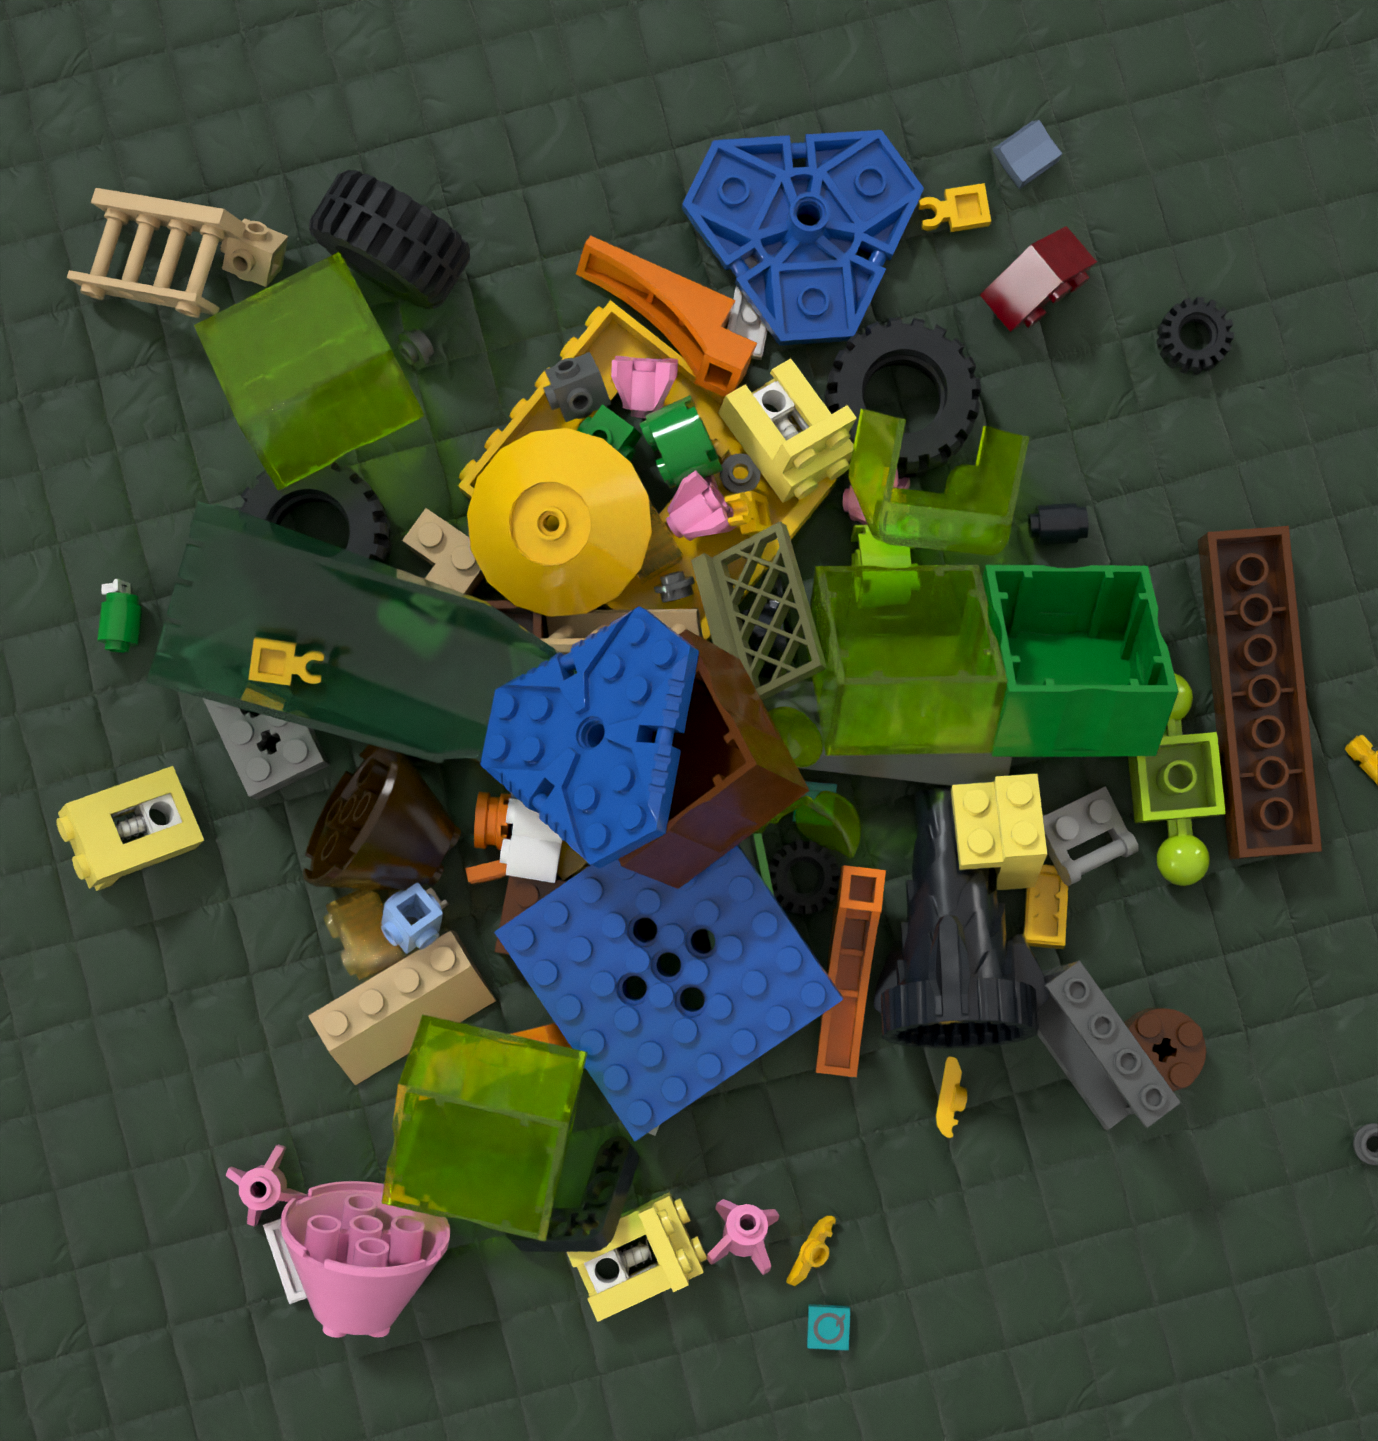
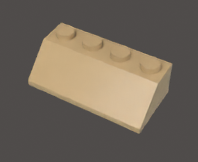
M450 930L425 949L415 951L310 1014L308 1017L329 1053L354 1085H357L492 1004L496 999L456 931Z

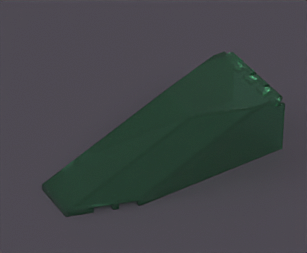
M198 502L190 524L189 537L205 542L204 547L186 544L178 577L193 581V585L175 583L167 611V616L181 620L182 624L164 622L157 647L159 652L155 653L146 683L436 763H442L444 759L477 758V761H481L495 689L521 674H526L533 667L537 668L540 663L546 660L549 661L559 651L486 601L248 513L219 504L212 506ZM254 638L297 643L295 655L303 656L309 651H319L325 654L324 661L310 660L306 665L309 673L322 676L321 682L310 684L302 680L297 674L292 675L290 686L248 680Z

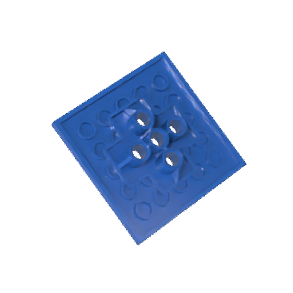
M739 844L679 889L621 866L618 859L602 868L590 865L494 932L634 1141L653 1130L844 999ZM642 918H650L656 923L657 934L653 940L643 939L639 935L637 925ZM699 929H707L713 933L715 946L711 951H703L696 946L694 936ZM671 952L679 957L681 968L677 974H668L662 969L661 957L664 953ZM631 976L641 977L645 981L647 991L644 997L636 998L628 992L627 981ZM695 987L703 992L705 1002L702 1008L693 1009L685 1003L684 992L687 988Z

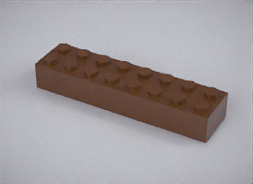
M1289 526L1207 532L1198 539L1226 813L1225 823L1229 860L1321 852Z

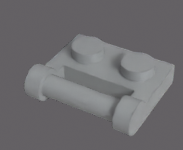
M1106 786L1043 816L1047 852L1061 880L1067 886L1080 881L1081 875L1117 857L1123 856L1127 858L1138 852V843L1134 835L1127 830ZM1106 831L1109 832L1113 842L1076 860L1070 858L1067 850Z

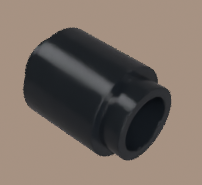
M1076 503L1036 505L1035 513L1028 514L1029 537H1036L1038 545L1077 543L1078 539H1086L1088 537L1089 523L1086 506L1077 507Z

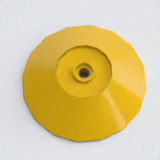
M570 428L533 431L501 448L477 477L467 511L470 548L487 582L515 606L548 617L587 614L617 598L642 568L652 535L649 496L632 463L604 439ZM551 515L556 516L559 520V527L555 531H551L547 527V519Z

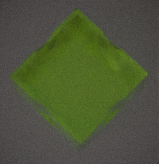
M340 251L194 325L240 429L278 491L330 465L347 452L368 443H373L425 416Z
M920 565L908 568L815 566L810 609L827 669L813 675L812 679L826 756L992 753L1008 680L998 640L989 624V604L979 565ZM807 647L808 656H809V662H811V661H812V660H811V656H810V653H809V649H808V647Z
M423 1014L398 1083L392 1124L394 1144L387 1161L382 1204L438 1217L463 1219L486 1228L546 1241L565 1169L588 1052Z

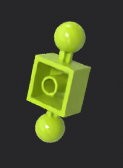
M1174 673L1179 692L1157 755L1128 756L1134 822L1167 821L1169 838L1159 847L1157 866L1161 875L1167 881L1175 885L1187 886L1201 880L1206 874L1210 863L1207 847L1199 838L1193 836L1191 819L1216 817L1226 813L1217 732L1182 735L1181 719L1191 709L1193 693L1189 683L1182 676Z

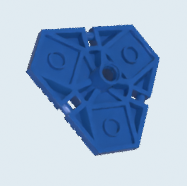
M882 130L806 134L804 142L791 143L790 135L713 140L682 203V210L700 236L703 237L708 247L711 248L725 271L731 269L736 276L735 285L744 294L745 299L751 304L755 313L759 315L760 320L779 346L848 341L856 334L885 273L886 268L883 265L886 260H891L924 187ZM805 158V167L793 168L792 159ZM808 214L817 221V224L806 226L798 220L797 216ZM858 249L870 253L869 260L856 255ZM753 255L759 264L749 269L744 260Z
M640 606L611 622L608 627H602L596 634L592 633L585 640H580L573 644L569 653L564 655L559 652L552 656L549 661L546 660L540 663L537 668L533 667L526 674H521L495 689L480 763L489 774L504 785L509 792L513 793L528 809L539 813V819L557 833L563 841L567 842L584 860L597 868H602L666 834L681 750L673 747L672 743L674 733L685 732L699 650L651 612ZM653 732H657L655 743H651Z

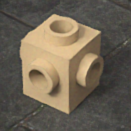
M244 218L242 222L246 226L242 239L224 237L222 241L221 252L225 253L222 269L235 274L244 281H252L267 287L282 270L288 236L267 228L261 222L250 221Z

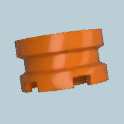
M489 792L478 793L474 823V848L486 849L488 845L496 846L497 850H501L503 838L510 839L512 824L506 823V815L511 794L501 793L500 797H491Z

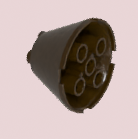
M389 736L379 737L359 754L365 760L352 774L346 770L324 805L312 831L305 852V856L312 859L310 870L307 868L303 869V876L306 882L315 887L405 891L417 882L421 887L425 884L433 887L443 873L444 865L441 862L447 850L452 849L460 837L461 829L454 825L452 818L400 744Z

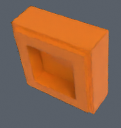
M500 860L465 868L468 882L476 885L509 877V875H506L507 864L499 863Z

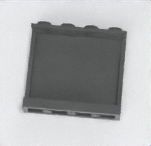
M1080 961L1042 971L1046 981L1044 986L1049 991V999L1038 1010L1039 1029L1037 1035L1105 1130L1112 1128L1129 1114H1136L1144 1127L1148 1128L1181 1103Z

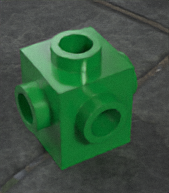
M603 404L593 417H587L577 429V431L604 439L629 461L635 455L636 450L634 446L642 437L638 430Z

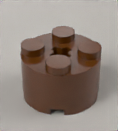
M1152 1007L1135 1013L1124 1022L1172 1091L1188 1087L1194 1082L1205 1062L1206 1044L1201 1027L1190 1017L1177 1010ZM1163 1039V1045L1168 1047L1166 1055L1163 1054L1159 1057V1054L1152 1052V1047L1154 1044H1161Z

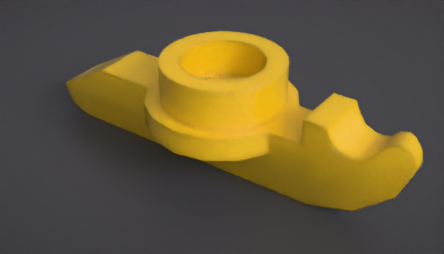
M948 1056L946 1059L936 1112L937 1127L941 1134L947 1138L953 1137L952 1127L958 1124V1120L954 1119L955 1111L962 1112L967 1103V1089L960 1087L962 1071L957 1058Z
M825 1216L812 1228L807 1240L801 1246L799 1256L787 1277L786 1283L793 1286L798 1285L806 1279L811 1267H820L827 1261L829 1248L825 1245V1240L827 1236L831 1238L833 1234L831 1229L832 1225L836 1222L835 1217Z

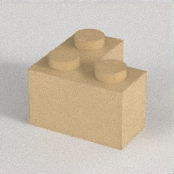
M425 508L402 540L409 550L433 566L412 597L421 607L451 625L459 614V601H468L485 576L471 551L470 538Z

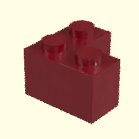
M1065 226L1032 243L980 296L1010 332L1023 324L1030 328L1047 313L1043 307L1050 300L1056 303L1069 291L1072 294L1090 279L1086 272L1097 261L1071 230Z

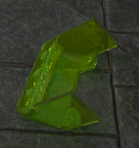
M860 409L849 468V480L870 532L876 540L897 546L982 555H996L1005 548L1010 536L1029 442L1028 436L983 426L976 465L961 464L956 466L947 478L944 494L893 488L906 419L868 409Z

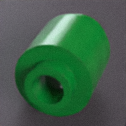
M120 592L106 593V602H101L97 637L98 642L105 644L106 651L129 653L130 646H138L142 607L139 606V596Z

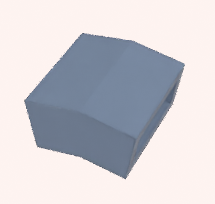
M1040 120L1031 121L992 149L1018 189H1021L1058 163L1062 156V152L1050 138Z

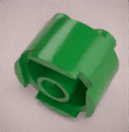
M691 395L645 415L646 420L639 423L645 439L653 452L659 450L662 458L655 461L665 483L668 484L670 489L675 486L678 489L682 479L695 470L704 479L724 470L718 460L719 457L706 427L697 413Z

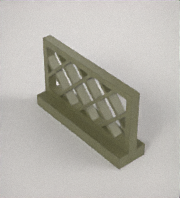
M780 521L714 557L703 553L691 560L712 642L741 660L762 702L827 669L787 525ZM777 539L779 549L773 562L761 559L767 543ZM741 557L748 559L738 581L732 579L727 565ZM757 564L769 568L760 589L748 585ZM780 572L788 575L789 579L788 587L782 598L770 594ZM745 590L757 594L748 616L741 614L738 607ZM767 599L780 603L770 625L758 621ZM789 608L797 610L800 617L793 634L780 630ZM755 625L767 630L757 652L751 650L748 644ZM777 634L790 639L780 661L768 657ZM799 645L807 646L812 661L799 668L790 666ZM766 661L777 666L771 681L760 687L758 675L764 662Z

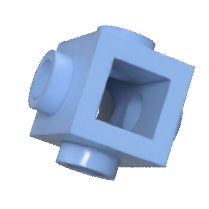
M417 882L405 891L400 890L385 902L381 930L393 946L399 944L406 954L416 947L420 950L425 949L439 936L438 932L443 916L441 906Z

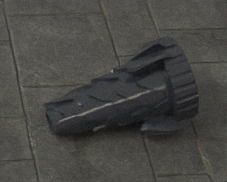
M952 787L920 790L915 794L917 838L913 847L912 880L906 881L907 922H901L902 942L894 941L878 979L874 995V1008L881 1013L882 1038L889 1043L909 1047L952 1049L1004 1045L1036 1036L1039 1029L1038 1010L1049 999V991L1044 986L1046 985L1044 974L1025 936L1016 934L1007 940L1005 903H998L997 873L995 868L959 869L951 797Z

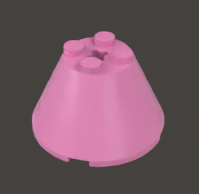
M342 1181L309 1188L308 1196L297 1202L295 1198H292L285 1205L281 1216V1233L315 1318L323 1325V1332L326 1335L335 1338L343 1337L346 1334L384 1337L389 1333L390 1326L448 1248L450 1226L447 1218L434 1204L425 1199L421 1205L416 1201L406 1198L405 1189L365 1181Z

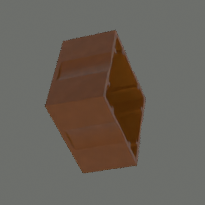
M687 629L679 635L699 650L685 732L674 733L672 746L681 750L666 834L618 859L622 867L677 889L681 888L810 791L741 660ZM653 732L651 743H655L657 732Z

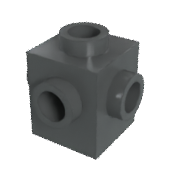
M590 352L576 358L563 359L555 366L545 370L550 385L543 389L552 411L560 408L566 422L585 418L592 414L593 411L598 410L602 404L604 406L611 405L602 376Z

